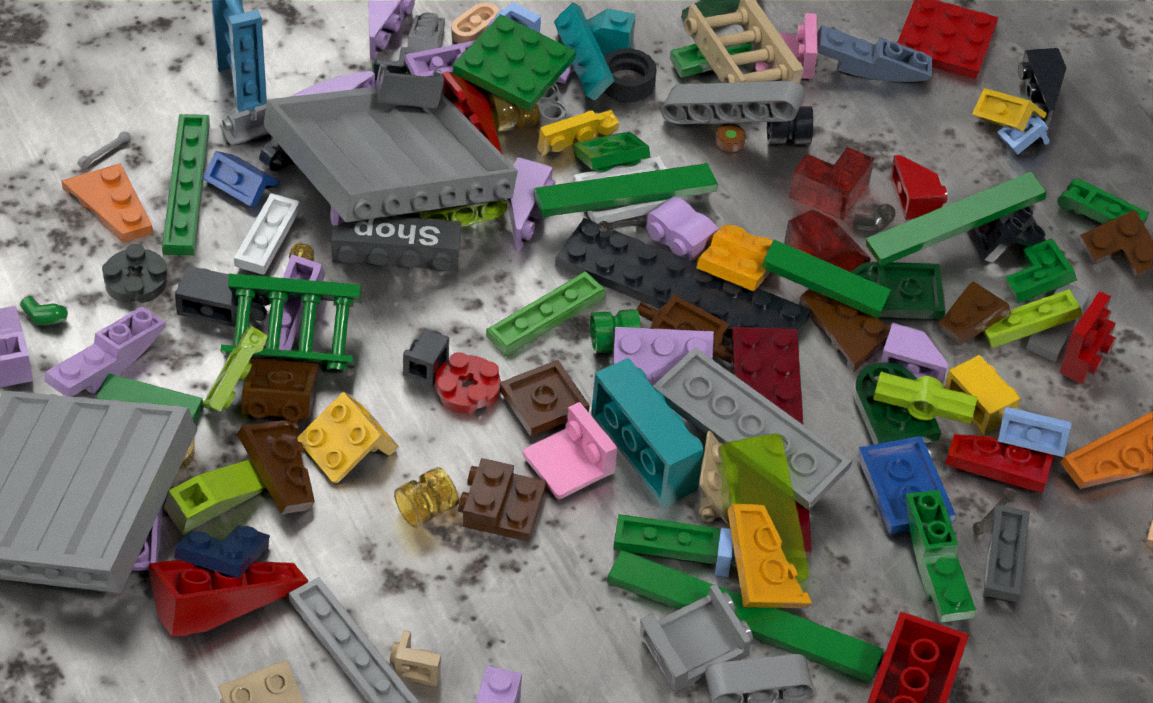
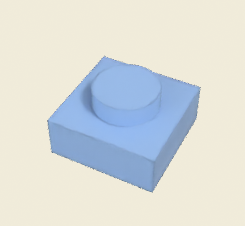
M721 528L715 576L729 577L730 565H736L731 529Z

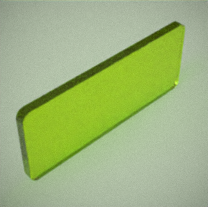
M773 433L724 443L721 450L732 504L765 506L782 540L780 547L788 563H793L798 573V576L795 577L797 582L807 580L809 568L781 435Z

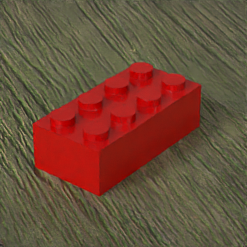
M900 611L867 703H947L969 634Z

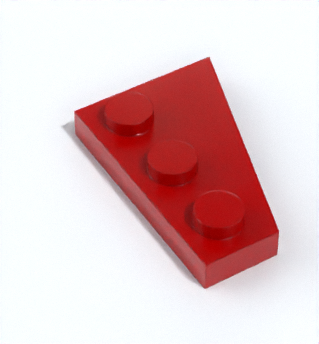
M954 434L945 465L1043 493L1054 455L998 442L994 437Z

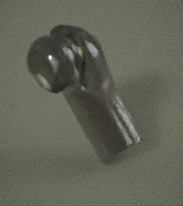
M882 204L871 215L854 214L853 229L882 231L894 220L896 211L892 205Z

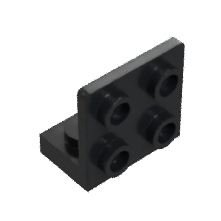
M1030 206L969 230L984 260L994 262L1012 242L1030 247L1046 240L1045 232L1036 223Z

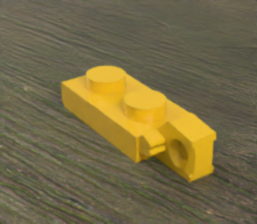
M593 110L541 127L537 149L542 156L551 152H559L573 145V143L590 140L594 137L598 138L601 134L607 136L618 130L620 122L612 110L595 114Z

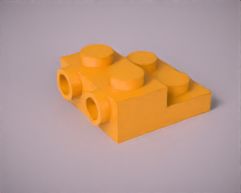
M724 224L713 235L711 246L699 257L696 268L755 291L771 273L761 268V265L773 240L763 236L756 237L736 225Z

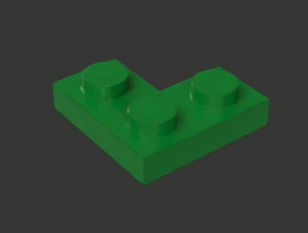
M1052 238L1023 249L1025 259L1031 267L1005 277L1007 287L1018 303L1077 281L1075 270Z

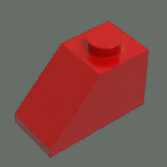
M894 155L890 179L905 220L915 219L942 208L943 204L947 203L948 195L946 187L941 185L938 174L902 155Z

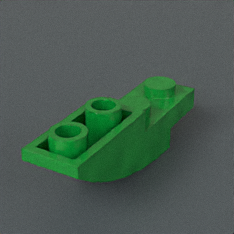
M940 490L906 494V506L914 552L928 602L933 601L940 623L974 618L976 608L957 556L959 544Z

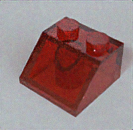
M814 209L788 220L784 241L786 245L849 272L859 265L871 261V257L834 219Z

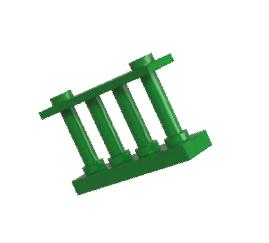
M229 273L228 288L232 293H236L238 306L233 345L221 344L220 351L224 356L229 357L233 348L237 347L247 327H249L251 300L255 299V295H267L268 299L271 300L266 348H263L261 352L254 353L250 359L316 363L327 365V370L345 372L347 367L355 368V359L353 356L345 355L349 308L353 307V303L361 304L363 291L360 284ZM288 297L301 298V303H304L299 351L279 349L284 302L288 301ZM321 300L334 301L333 305L336 306L332 354L312 352L316 308Z

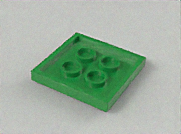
M500 14L453 64L452 73L530 111L573 63L576 51Z

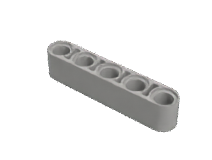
M794 81L675 85L662 106L661 114L665 120L672 124L791 121L798 113L805 97V90L799 83Z

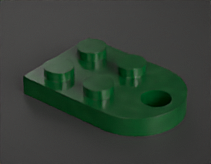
M868 262L859 265L851 272L891 290L879 317L943 319L946 309L940 264L891 262L880 266L878 262Z
M881 362L865 367L858 374L854 387V398L874 444L922 436L925 443L940 440L942 432L935 418L919 420L909 413L908 408L873 400L878 382L874 377L879 376L883 372L916 380L917 378L912 372L894 363Z

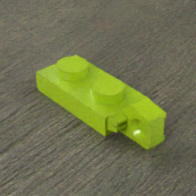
M252 326L247 327L237 347L233 348L203 401V408L214 413L221 412L222 408L226 410L230 406L236 394L233 389L238 380H244L252 366L249 360L252 355L263 351L268 338L266 334Z

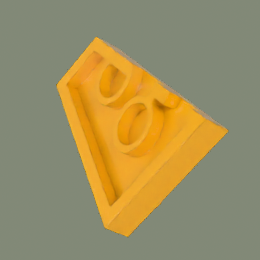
M732 504L727 511L743 606L755 608L809 607L812 601L807 592H802L795 578L798 576L794 564L788 563L780 547L782 540L765 506Z

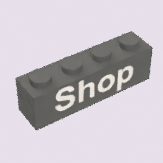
M385 216L351 222L344 221L338 226H333L331 238L332 262L458 271L461 247V222Z

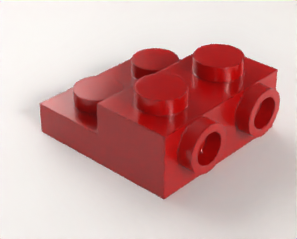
M1101 291L1098 292L1073 329L1059 373L1081 384L1088 379L1090 373L1093 375L1097 373L1103 361L1102 354L1108 355L1116 341V337L1112 336L1116 323L1109 320L1112 311L1107 309L1111 299L1110 295Z

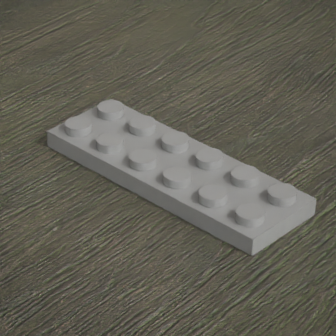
M696 347L652 386L663 394L666 404L673 411L706 435L708 431H711L726 450L808 510L851 467V459Z

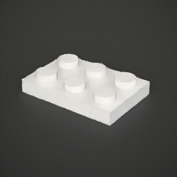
M660 156L641 160V163L637 165L627 166L622 164L613 166L608 171H590L574 175L573 182L666 168ZM669 199L589 210L587 213L591 221L602 225L649 214Z

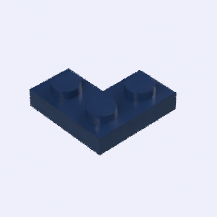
M239 525L224 540L211 537L205 532L190 531L175 546L174 558L240 578L269 547L270 535L259 532L250 526Z

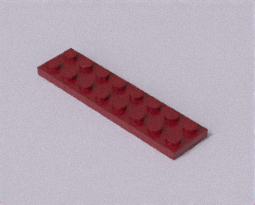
M733 327L731 334L733 375L804 425L798 330ZM737 458V467L739 469V504L764 505L782 540L780 547L785 557L810 559L812 547L809 510Z

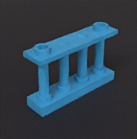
M211 0L218 71L230 68L232 70L234 101L237 112L253 111L255 107L267 104L262 17L258 10L244 12L242 0Z

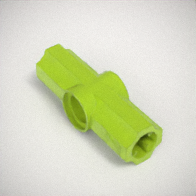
M881 372L873 400L908 408L909 413L919 420H931L935 416L971 425L978 397L943 388L942 383L931 376H922L916 380H911Z

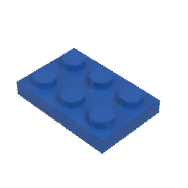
M922 436L859 447L858 459L889 535L910 531L906 506V494L940 490L950 521L954 523L956 514Z

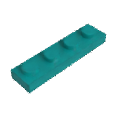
M572 2L559 14L554 24L563 44L576 51V57L572 64L586 95L596 100L615 80L581 6Z

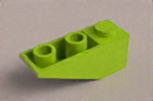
M249 459L199 474L170 489L164 508L183 535L267 490L253 462Z

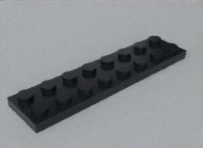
M583 218L555 258L556 267L576 275L586 271L600 285L658 309L665 306L674 294L730 324L725 336L731 339L733 327L797 329L799 336L810 318L811 309L759 288L752 291L697 269V263L586 218Z

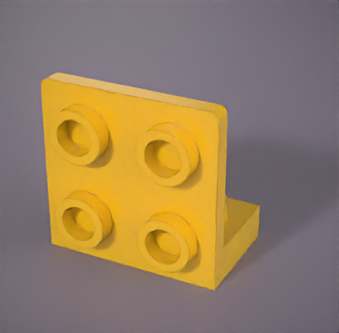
M344 391L297 438L299 442H302L303 448L328 478L336 484L371 450L376 452L379 449L390 456L399 447L362 403Z

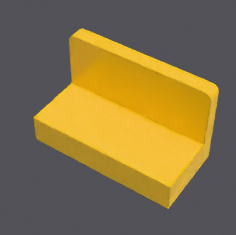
M987 88L983 89L972 113L978 119L1021 132L1024 131L1031 115H1038L1044 119L1047 114L1029 100Z

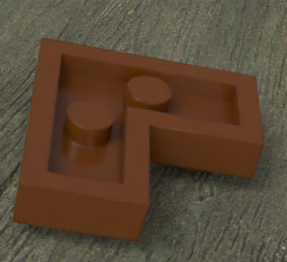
M1136 210L1085 232L1079 237V241L1093 265L1122 253L1136 278L1153 271V239Z

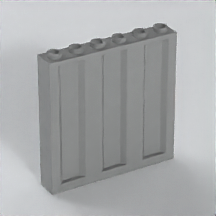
M375 87L267 99L264 120L265 129L345 222L513 198L518 170L442 92L438 108L378 103Z
M3 391L0 396V579L121 593L197 432L188 407L157 405L146 402L135 403L91 399L87 397H69L56 394H36L24 391Z

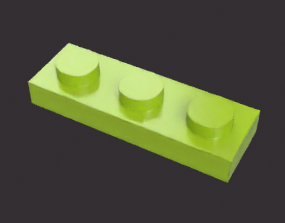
M1068 289L1013 308L1009 316L982 332L990 347L994 348L1082 317V311L1071 290Z

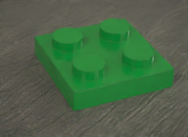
M630 131L573 143L574 155L597 172L611 170L613 165L618 164L627 166L637 165L641 163L642 159L651 158L649 145Z

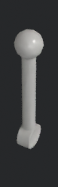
M123 131L117 139L88 157L81 156L77 163L78 166L82 169L88 168L91 161L120 143H128L130 141V134Z

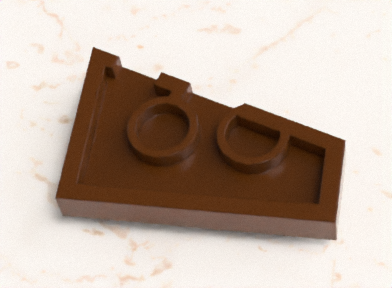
M298 420L242 425L237 435L280 513L287 514L309 510L315 501L309 472L302 462L303 444L297 439Z

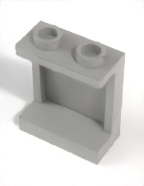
M717 584L709 587V594L706 597L659 620L656 619L653 613L640 619V636L674 692L705 678L706 669L716 663L741 660L750 655L751 640H753L752 632L744 620L739 621L734 613L735 606L727 592L722 593Z

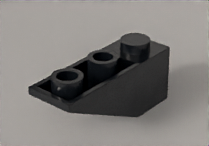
M1059 48L1025 50L1022 62L1018 64V76L1025 84L1027 99L1047 113L1045 118L1041 119L1049 130L1067 67Z

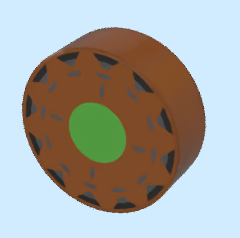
M723 124L716 131L715 143L723 151H739L745 145V130L736 124Z

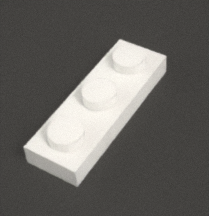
M272 193L269 195L234 257L235 267L263 275L266 273L300 211V201Z

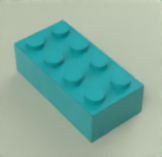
M627 358L596 372L591 416L617 446L618 450L663 507L698 491L704 454L703 445L698 437L693 436L688 431L681 416L678 413H674L666 404L663 394L659 390H655L648 382L644 371L641 368H637L630 358Z

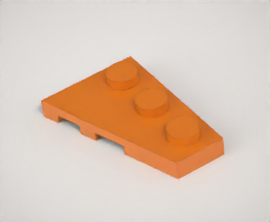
M121 163L61 180L63 190L69 195L73 194L78 198L80 205L86 210L90 209L99 217L100 222L123 243L153 234L152 223Z

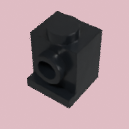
M425 329L419 340L415 339L410 349L405 350L403 353V375L433 385L437 370L449 359V337L437 331Z

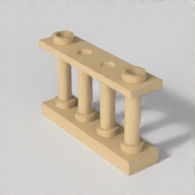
M740 0L736 12L705 18L695 4L690 5L688 16L684 22L685 30L692 37L722 83L768 82L777 80L794 81L800 84L804 68L756 0ZM738 24L744 31L717 36L712 28ZM751 42L757 48L755 51L729 55L725 49L726 46ZM764 61L770 67L768 70L742 74L738 68L739 65Z

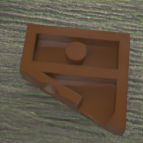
M973 281L939 322V325L944 335L961 345L1009 316L1011 310L1007 302Z

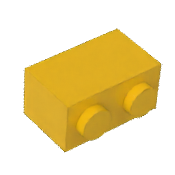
M980 355L950 369L944 388L978 397L972 422L983 434L1001 426L1006 407L1018 409L1021 398L1016 390L1009 386L997 374L995 368L989 365Z

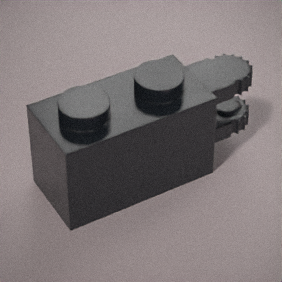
M187 266L175 292L177 315L235 327L238 297L235 296L236 293H232L228 288L229 274L211 271L206 268ZM255 295V299L251 300L249 319L261 321L266 318L268 311L265 306H270L271 300L268 299L267 295Z

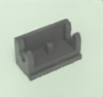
M381 64L375 82L378 103L438 108L444 83L443 76H440L441 70H434L432 77L389 73L387 65Z

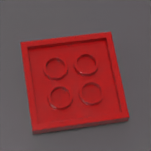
M914 0L897 43L932 56L933 68L977 80L999 17L938 0Z

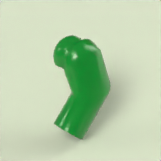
M33 296L24 297L20 302V307L38 326L63 323L68 317V311L63 305L54 303L40 305Z

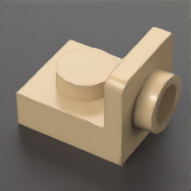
M403 630L400 642L394 641L390 653V663L395 664V673L401 680L437 687L441 673V655L425 649H411V631Z

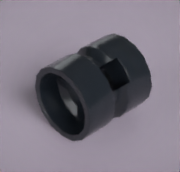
M800 106L796 117L791 121L767 122L768 144H786L788 140H791L793 144L811 145L814 122L812 106Z

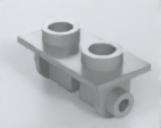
M266 104L255 107L254 114H251L249 110H245L233 115L229 114L227 119L222 120V124L219 127L231 146L270 134L264 127Z

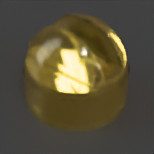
M300 242L291 247L289 259L291 254L296 256L302 254V258L315 262L314 251L309 244Z

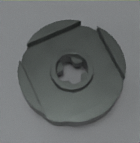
M140 244L129 245L126 250L114 254L102 266L105 289L112 298L119 302L130 303L129 299H140L141 303L149 302L161 295L166 289L168 271L164 259L156 252L144 249ZM133 273H140L142 276L140 278L137 276L129 278Z

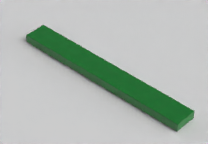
M624 550L620 551L607 578V583L678 610L706 597L709 594V587L714 585ZM719 587L722 593L727 592L735 606V615L740 622L744 620L748 624L754 639L793 654H801L806 659L871 683L881 660L883 648L777 608L744 607L742 595Z

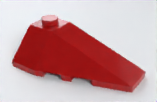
M448 71L442 73L444 78L442 93L502 154L487 96L484 93L481 94L473 83Z
M179 559L149 563L148 568L158 618L171 636L180 637L189 636L192 633L206 632L285 597L293 590L308 583V579L294 563L255 561L240 578Z

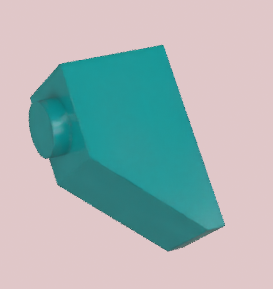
M606 9L587 19L602 54L608 55L610 52L618 49L631 48L634 39L636 14Z

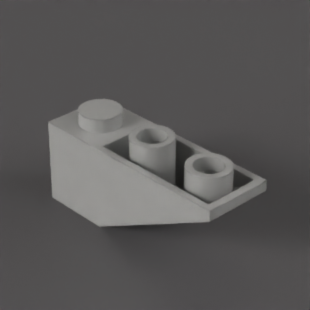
M432 12L421 13V16L416 15L408 36L407 54L441 47L445 18L438 17L437 13ZM406 66V72H410L408 66Z

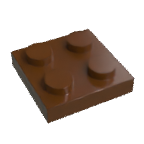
M559 360L500 382V392L530 436L566 423L568 420V408L578 402L589 412V403Z

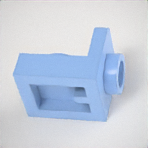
M1038 115L1035 118L1030 116L1023 132L1008 127H1003L997 132L1000 138L1016 155L1038 138L1045 145L1050 142L1045 133L1048 127Z

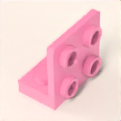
M805 13L803 25L798 24L797 34H779L804 68L802 78L813 79L817 59V14ZM764 61L755 62V72L770 69Z
M580 402L568 408L566 429L523 450V457L539 477L547 481L546 486L557 499H562L615 472L617 446Z

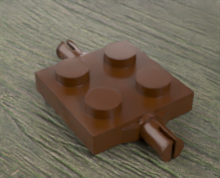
M674 294L668 303L659 310L648 306L642 301L638 305L639 315L651 321L650 329L714 332L713 357L716 356L732 365V350L721 345L730 324Z

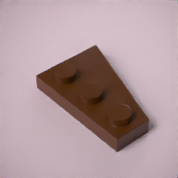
M808 289L801 295L799 304L811 309L810 318L819 330H824L831 338V345L837 353L842 352L848 360L847 365L852 372H855L885 346L891 327L880 319L811 289Z

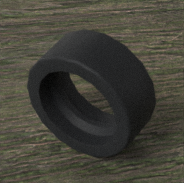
M624 48L612 51L604 57L615 80L604 91L606 95L617 101L638 102L652 94L656 83L657 69L650 55L640 50ZM620 70H632L644 77L634 81H626L617 78L613 73Z

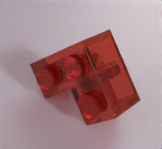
M847 147L833 165L806 153L793 171L789 198L844 221L870 183L875 158Z

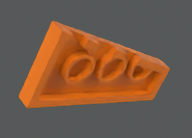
M1153 411L1063 457L1060 462L1080 489L1153 473Z

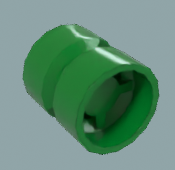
M637 309L618 310L616 316H613L610 311L591 312L590 335L594 354L610 353L614 350L615 327L641 328Z

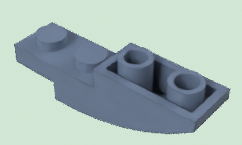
M824 25L817 32V53L838 60L837 70L863 78L892 82L926 81L931 78L932 56L926 55L921 51L913 50L879 37L874 45L866 40L858 39Z

